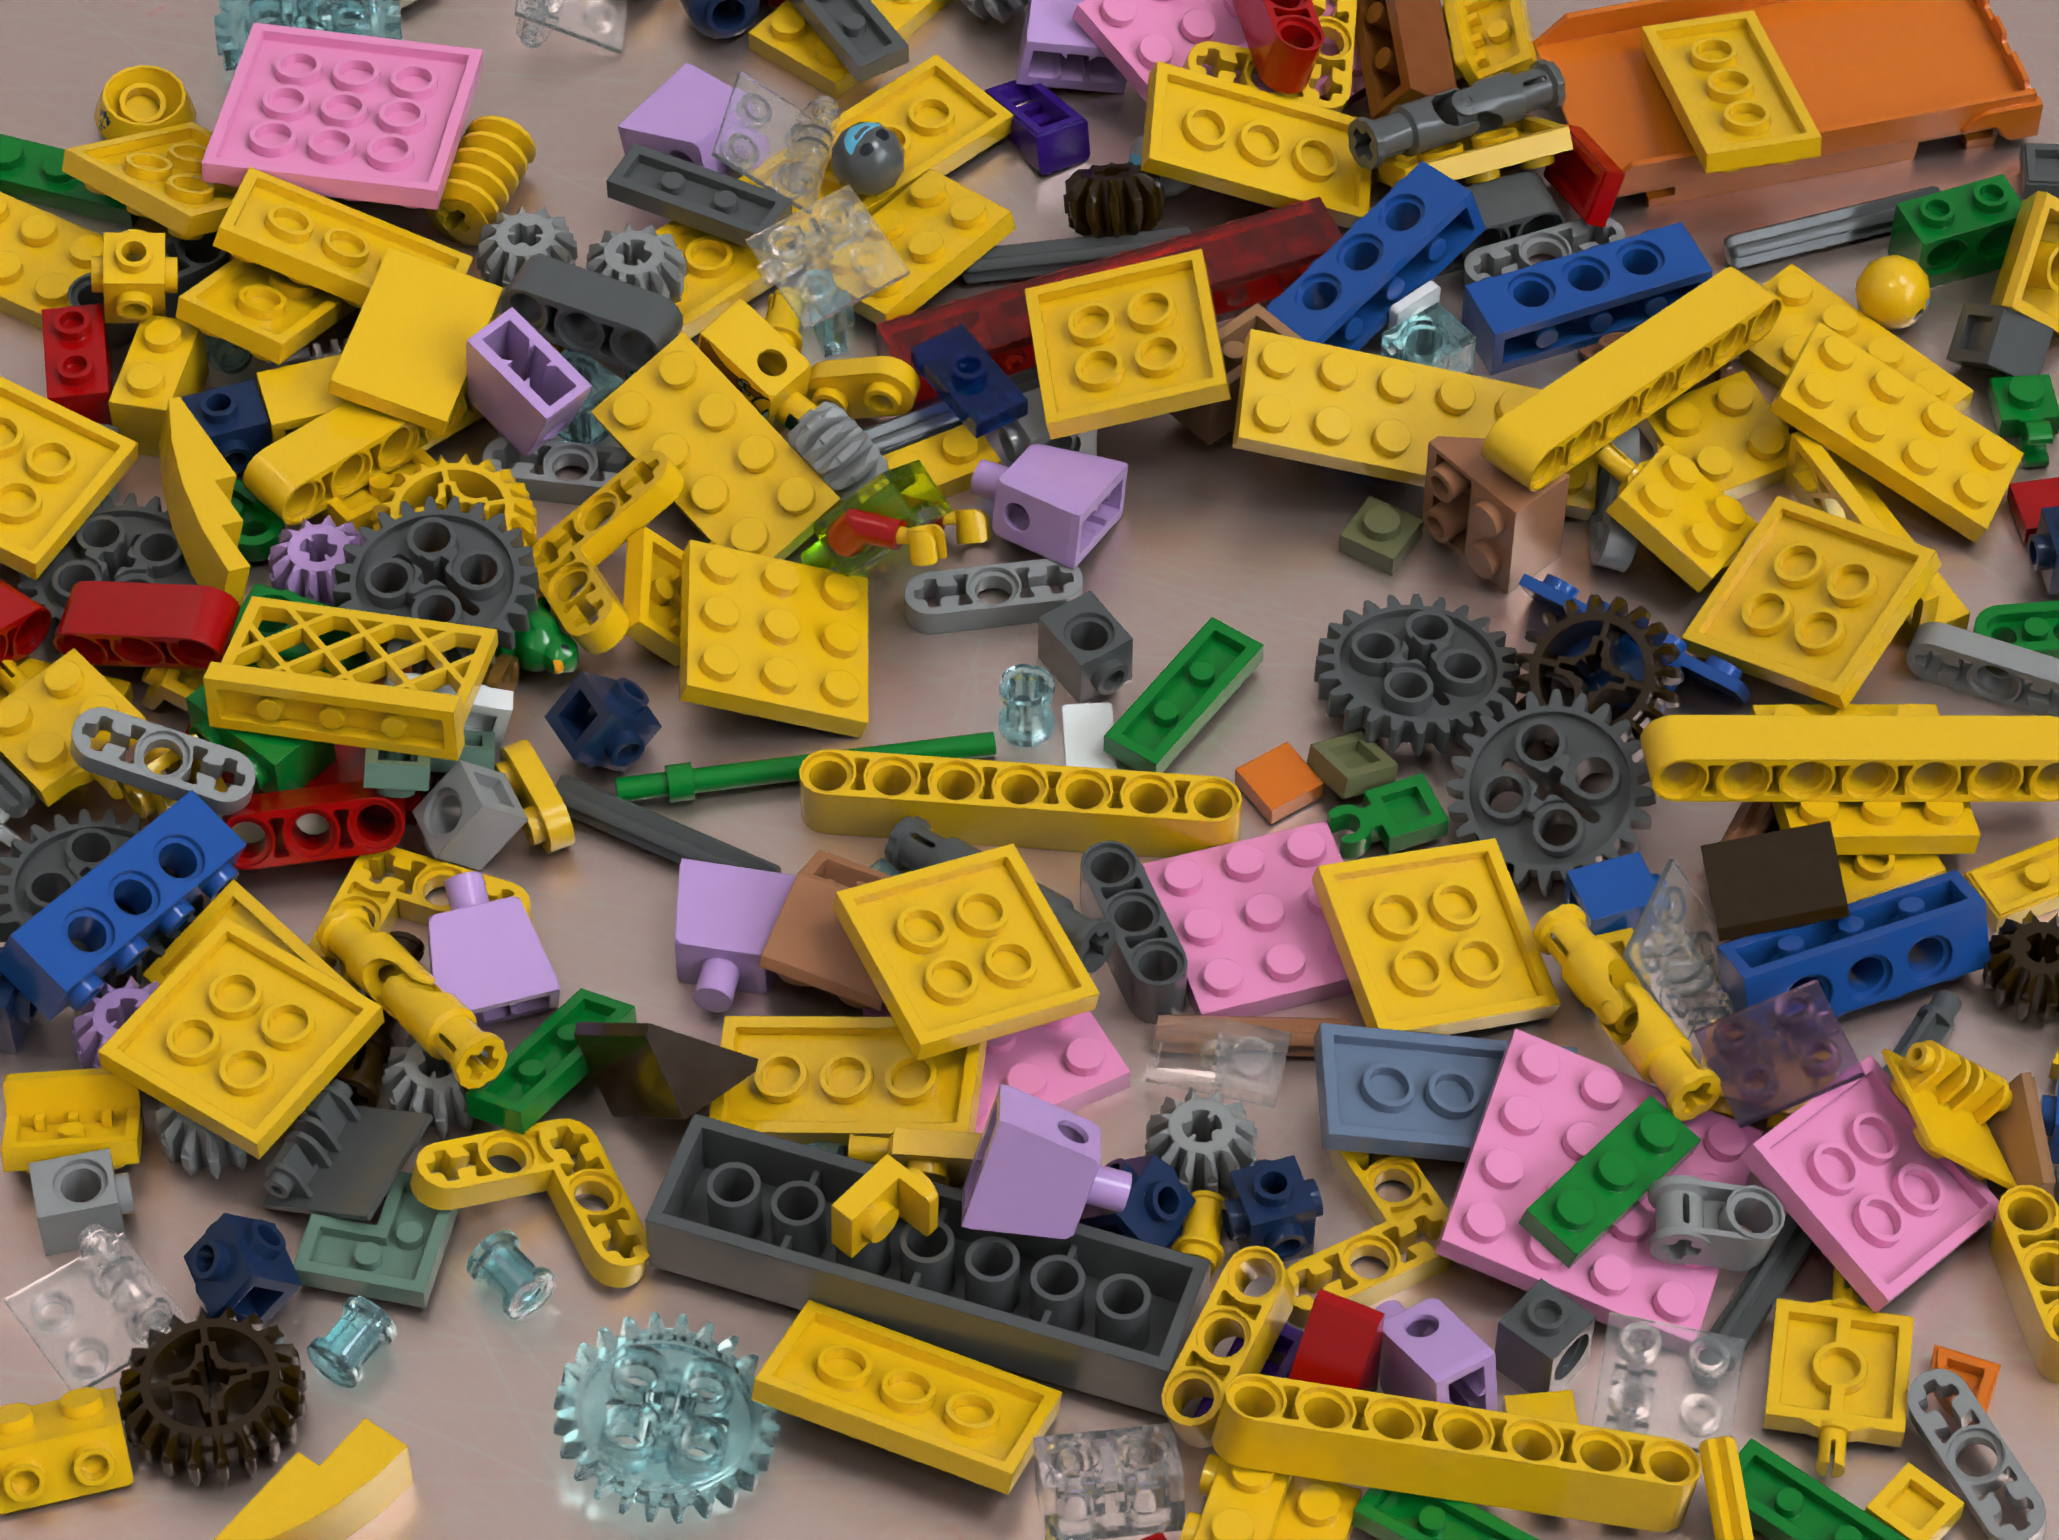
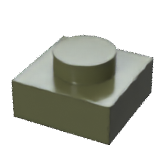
M1369 496L1340 534L1338 551L1392 576L1422 537L1423 519Z
M1362 731L1310 744L1307 764L1342 799L1360 796L1366 790L1395 782L1398 763L1376 743L1365 742V733Z

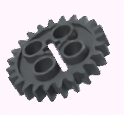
M129 493L123 506H115L111 497L107 495L101 502V509L95 510L37 580L19 572L21 583L18 584V590L50 611L51 625L43 641L46 642L54 639L71 589L79 581L198 584L189 570L174 535L168 510L165 513L162 512L160 497L154 496L145 507L137 505L135 493Z
M432 496L426 498L424 511L415 512L412 506L407 501L401 502L402 517L394 520L391 516L381 511L378 513L380 525L378 531L360 526L358 534L361 546L355 544L344 545L343 551L346 563L337 564L334 568L337 585L332 588L337 608L497 629L498 645L509 650H513L516 647L513 630L528 632L530 629L528 612L538 610L536 590L540 589L532 547H524L520 528L507 531L506 519L503 513H499L486 521L483 503L478 502L468 513L461 512L459 497H453L446 510H438L435 500ZM481 582H487V583L481 584V585H474V584L481 583ZM397 638L380 644L388 655L413 645L410 640ZM455 647L443 652L442 655L449 663L474 654L476 649ZM366 652L367 661H374ZM495 654L491 660L490 665L496 663ZM427 659L411 665L413 673L422 675L427 667H433Z
M1413 594L1410 605H1401L1394 595H1388L1387 606L1382 609L1370 600L1364 601L1362 615L1348 609L1343 612L1342 624L1330 623L1328 625L1327 638H1320L1314 673V682H1318L1317 698L1318 700L1328 701L1327 715L1329 717L1344 715L1343 730L1345 732L1363 727L1365 729L1364 741L1367 743L1374 742L1380 736L1388 738V751L1390 752L1396 751L1402 742L1410 743L1414 754L1420 756L1423 752L1424 744L1433 743L1435 748L1444 755L1447 754L1448 741L1455 740L1459 745L1466 748L1462 738L1465 733H1475L1480 737L1485 735L1480 720L1482 714L1490 716L1499 723L1505 719L1502 701L1507 699L1515 707L1517 689L1511 686V680L1520 675L1521 670L1518 665H1515L1514 661L1515 654H1517L1516 648L1505 647L1506 633L1504 631L1488 633L1489 617L1485 616L1470 621L1468 620L1469 606L1463 605L1454 612L1445 610L1446 601L1443 597H1439L1430 607L1423 605L1419 594Z
M1554 689L1549 705L1540 706L1533 691H1529L1526 696L1525 710L1518 712L1513 704L1506 699L1502 701L1505 719L1499 723L1488 715L1482 714L1480 716L1485 732L1483 738L1468 733L1462 736L1464 745L1471 753V757L1452 756L1451 764L1453 770L1464 778L1446 781L1448 795L1460 799V801L1447 807L1450 820L1453 822H1466L1455 831L1457 840L1460 844L1496 838L1508 871L1514 872V886L1517 892L1521 893L1527 887L1531 878L1538 879L1543 897H1548L1554 880L1562 879L1565 885L1567 871L1620 857L1618 853L1620 847L1633 852H1638L1641 849L1639 839L1631 830L1632 828L1641 830L1651 829L1652 821L1650 815L1638 807L1656 804V793L1652 788L1642 785L1649 782L1650 778L1646 763H1637L1644 757L1640 740L1625 743L1632 733L1631 724L1627 719L1619 721L1611 727L1609 726L1612 718L1609 704H1603L1593 714L1588 713L1586 694L1580 693L1572 706L1568 707L1564 706L1560 690ZM1540 740H1549L1559 746L1557 752L1551 758L1544 761H1536L1526 755L1528 748ZM1511 762L1522 768V771L1529 778L1510 770H1504L1503 765ZM1592 773H1604L1613 779L1610 786L1600 793L1590 794L1579 788L1581 781ZM1558 784L1561 785L1565 800L1554 794L1547 796L1544 801L1541 800L1537 785L1548 791H1553ZM1503 792H1515L1523 797L1521 804L1515 810L1508 813H1500L1490 807L1493 799ZM1573 807L1592 815H1598L1600 819L1597 823H1590L1582 818L1580 813ZM1558 824H1566L1577 830L1575 837L1569 843L1562 846H1553L1543 840L1546 832Z
M81 809L79 823L70 825L63 816L57 814L54 815V831L48 832L34 824L31 826V843L14 838L11 841L12 857H0V942H6L13 932L140 832V815L134 814L123 825L116 823L114 809H108L104 814L102 822H93L87 809ZM161 867L168 875L181 878L174 870ZM203 896L192 904L195 912L175 933L166 937L159 931L147 941L150 949L139 962L124 973L128 978L132 976L138 984H141L142 968L145 966L149 968L158 957H162L173 941L204 910ZM116 903L125 913L136 915L135 911L129 906ZM70 940L79 950L91 952L86 944L78 940ZM114 968L103 977V981L115 988L117 975L123 974Z

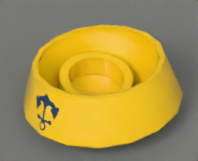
M138 65L125 68L112 75L104 85L96 103L94 120L99 133L108 140L187 122L195 123L197 112L184 84L172 72L158 66Z

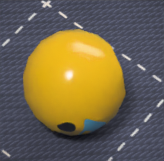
M1900 255L1885 256L1869 262L1858 277L1855 287L1859 311L1886 330L1904 328L1916 323L1929 306L1931 296L1927 274L1916 261Z

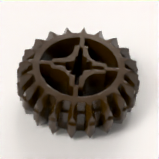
M1591 594L1589 596L1586 612L1583 613L1574 600H1566L1564 611L1567 618L1559 621L1551 612L1543 613V622L1549 628L1543 637L1536 631H1526L1525 639L1535 648L1534 653L1522 652L1515 654V663L1522 669L1529 671V673L1513 678L1511 686H1514L1517 692L1522 694L1533 691L1540 706L1549 705L1552 679L1559 680L1566 687L1574 689L1573 703L1580 693L1586 694L1588 713L1593 714L1605 703L1609 704L1610 707L1619 703L1633 704L1626 713L1610 722L1609 725L1611 727L1625 719L1630 722L1632 733L1625 743L1634 739L1640 740L1643 729L1651 721L1664 716L1660 712L1662 706L1676 708L1681 703V698L1678 694L1666 689V687L1678 685L1684 681V673L1680 668L1668 666L1680 656L1679 649L1674 643H1663L1669 631L1662 622L1653 623L1648 626L1651 614L1643 606L1633 609L1628 614V603L1622 597L1616 596L1611 601L1606 612L1603 600L1599 595ZM1593 636L1588 649L1583 654L1576 657L1563 656L1573 645ZM1622 637L1638 645L1642 652L1645 664L1644 682L1635 680L1630 673L1623 672L1620 669L1623 654L1618 648ZM1603 669L1613 682L1608 681L1603 688L1597 683L1598 690L1593 692L1581 678L1588 679L1592 673L1598 677L1597 670ZM1526 696L1515 704L1518 712L1526 709ZM1545 740L1544 747L1552 754H1555L1559 746L1555 742Z
M228 1305L220 1318H210L209 1314L200 1306L196 1315V1321L185 1324L173 1314L170 1322L171 1331L165 1334L149 1329L146 1339L148 1348H132L129 1358L131 1368L121 1371L122 1376L119 1384L122 1394L118 1401L121 1420L125 1421L124 1427L127 1439L132 1443L133 1448L140 1447L141 1456L148 1466L162 1463L163 1472L168 1475L170 1480L188 1469L190 1480L198 1487L207 1473H216L218 1479L225 1486L230 1478V1471L242 1468L243 1471L254 1477L257 1469L256 1459L259 1457L277 1463L278 1456L281 1453L279 1443H295V1436L298 1432L296 1422L305 1420L304 1415L307 1410L305 1391L308 1389L305 1371L301 1370L299 1353L294 1348L293 1343L285 1344L284 1334L279 1330L278 1325L264 1329L263 1322L259 1319L256 1312L238 1322L236 1313ZM212 1382L216 1384L217 1393H215L217 1406L214 1409L211 1408L209 1398H211L210 1383Z

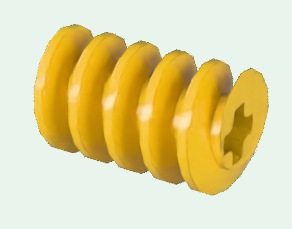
M494 115L480 116L470 122L463 137L460 139L438 210L425 208L431 223L440 233L462 245L478 246L482 226L494 224L497 212L504 211L510 200L509 196L515 193L519 180L524 178L529 168L528 164L533 163L536 157V145L530 134L520 124L505 117Z

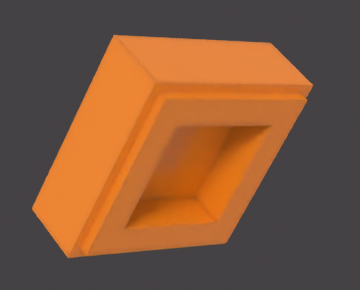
M1288 742L1235 769V784L1270 824L1323 797L1324 782Z

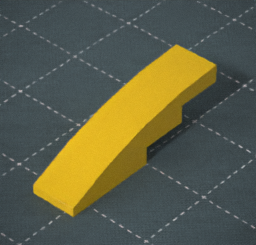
M181 397L169 398L159 451L162 490L172 530L197 584L215 587L227 592L239 602L241 607L251 566L238 549L244 520L231 504L237 475Z

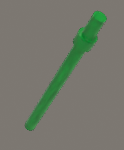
M992 731L845 750L980 759L996 757V742ZM809 754L692 768L690 762L665 765V772L615 778L616 796L630 802L668 797L669 803L695 800L696 793L799 781V768L802 761Z

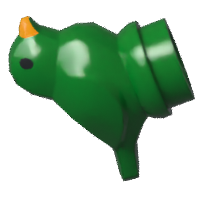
M540 596L537 599L538 610L528 612L529 631L513 630L516 647L513 650H509L498 645L494 653L495 657L503 653L515 656L519 660L520 667L532 673L548 671L559 675L574 672L579 662L578 646L570 636L561 632L555 618L550 613V604L545 597Z

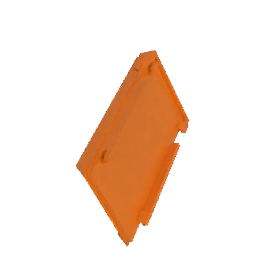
M1638 0L1566 13L1533 41L1539 59L1555 63L1562 73L1565 81L1566 99L1563 106H1561V110L1567 123L1582 127L1626 174L1617 197L1644 193V200L1648 208L1914 159L1919 142L1962 134V143L1965 149L1993 145L1997 133L2009 140L2037 136L2043 109V102L2039 95L2037 96L2036 89H2031L2030 78L2016 51L2012 52L2008 44L2007 32L1999 16H1995L1990 8V0ZM1754 10L1822 136L1821 157L1802 159L1785 165L1775 163L1742 168L1733 173L1715 172L1706 174L1641 47L1642 27Z

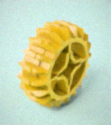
M466 453L458 463H448L440 454L435 466L427 467L416 461L412 476L396 473L393 487L381 488V495L378 499L381 504L373 506V514L371 515L372 529L378 531L380 529L378 513L383 511L396 520L402 517L401 502L407 501L415 512L424 511L426 498L432 496L436 502L437 509L446 510L451 499L459 497L461 512L468 513L478 502L483 503L486 521L499 513H503L506 519L507 531L516 528L521 529L524 547H532L538 541L536 527L538 526L537 511L533 507V502L530 500V494L526 490L525 483H517L512 476L510 468L496 472V468L493 466L490 458L478 465H472ZM481 582V583H477V584H474V585H481V584H485V583H487V582Z

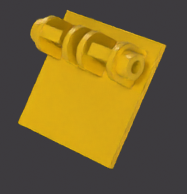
M1933 1040L1914 1043L1908 1049L1905 1057L1885 1048L1881 1053L1893 1076L1890 1086L1897 1098L1908 1107L1916 1124L1913 1134L1920 1146L1936 1159L1940 1160L1946 1157L1963 1166L1970 1175L1979 1181L1989 1179L2007 1189L2017 1186L1986 1123L1997 1112L2006 1110L2012 1102L2013 1095L2007 1080Z

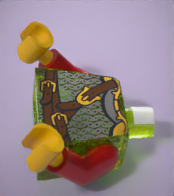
M916 460L881 473L817 520L812 527L819 540L802 551L801 558L805 565L837 572L841 571L842 574L848 577L874 566L894 551L899 550L904 544H909L912 565H933L937 563L938 559L947 558L944 533L946 525H956L957 544L989 542L991 539L990 518L982 509L952 510L921 462Z

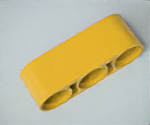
M2018 1185L2008 1189L2000 1198L1989 1241L1990 1254L2036 1368L2049 1381L2059 1384V1206L2053 1196L2044 1189L2033 1185ZM2041 1283H2047V1284H2050V1285H2052V1286H2046V1285H2043V1284H2041Z
M1257 1245L1245 1247L1234 1253L1226 1263L1164 1384L1161 1394L1163 1409L1179 1439L1189 1446L1197 1448L1213 1447L1211 1439L1227 1384L1234 1377L1242 1374H1260L1292 1312L1295 1302L1293 1285L1280 1257L1269 1248ZM1268 1277L1275 1280L1274 1286L1270 1291L1262 1296L1252 1297L1244 1294L1248 1284L1257 1278ZM1239 1337L1244 1339L1243 1346L1234 1355L1228 1357L1213 1355L1215 1347L1225 1338ZM1208 1397L1214 1400L1209 1411L1200 1417L1188 1418L1182 1415L1184 1407L1195 1398Z

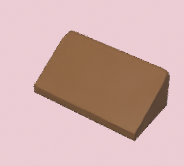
M2031 1072L2020 1073L2008 1083L2013 1095L2009 1107L2002 1112L1994 1114L1986 1123L2017 1186L2033 1185L2053 1195L2056 1180L2035 1077H2032ZM1987 1179L1988 1189L2000 1201L2001 1196L2008 1189Z

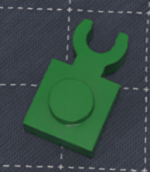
M1423 773L1364 791L1363 808L1345 804L1336 806L1327 813V823L1331 833H1336L1340 830L1355 832L1341 837L1340 854L1343 859H1352L1363 855L1368 851L1371 843L1382 841L1388 854L1447 836L1449 819Z

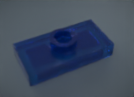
M963 324L911 347V363L976 439L1028 414V399Z

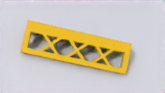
M1803 432L1792 433L1784 483L1801 504L1914 542L1853 464L1831 450L1826 451L1820 443ZM1937 571L1899 628V631L1908 643L1911 644L1917 628L1927 622H1941L1966 630L1970 612Z

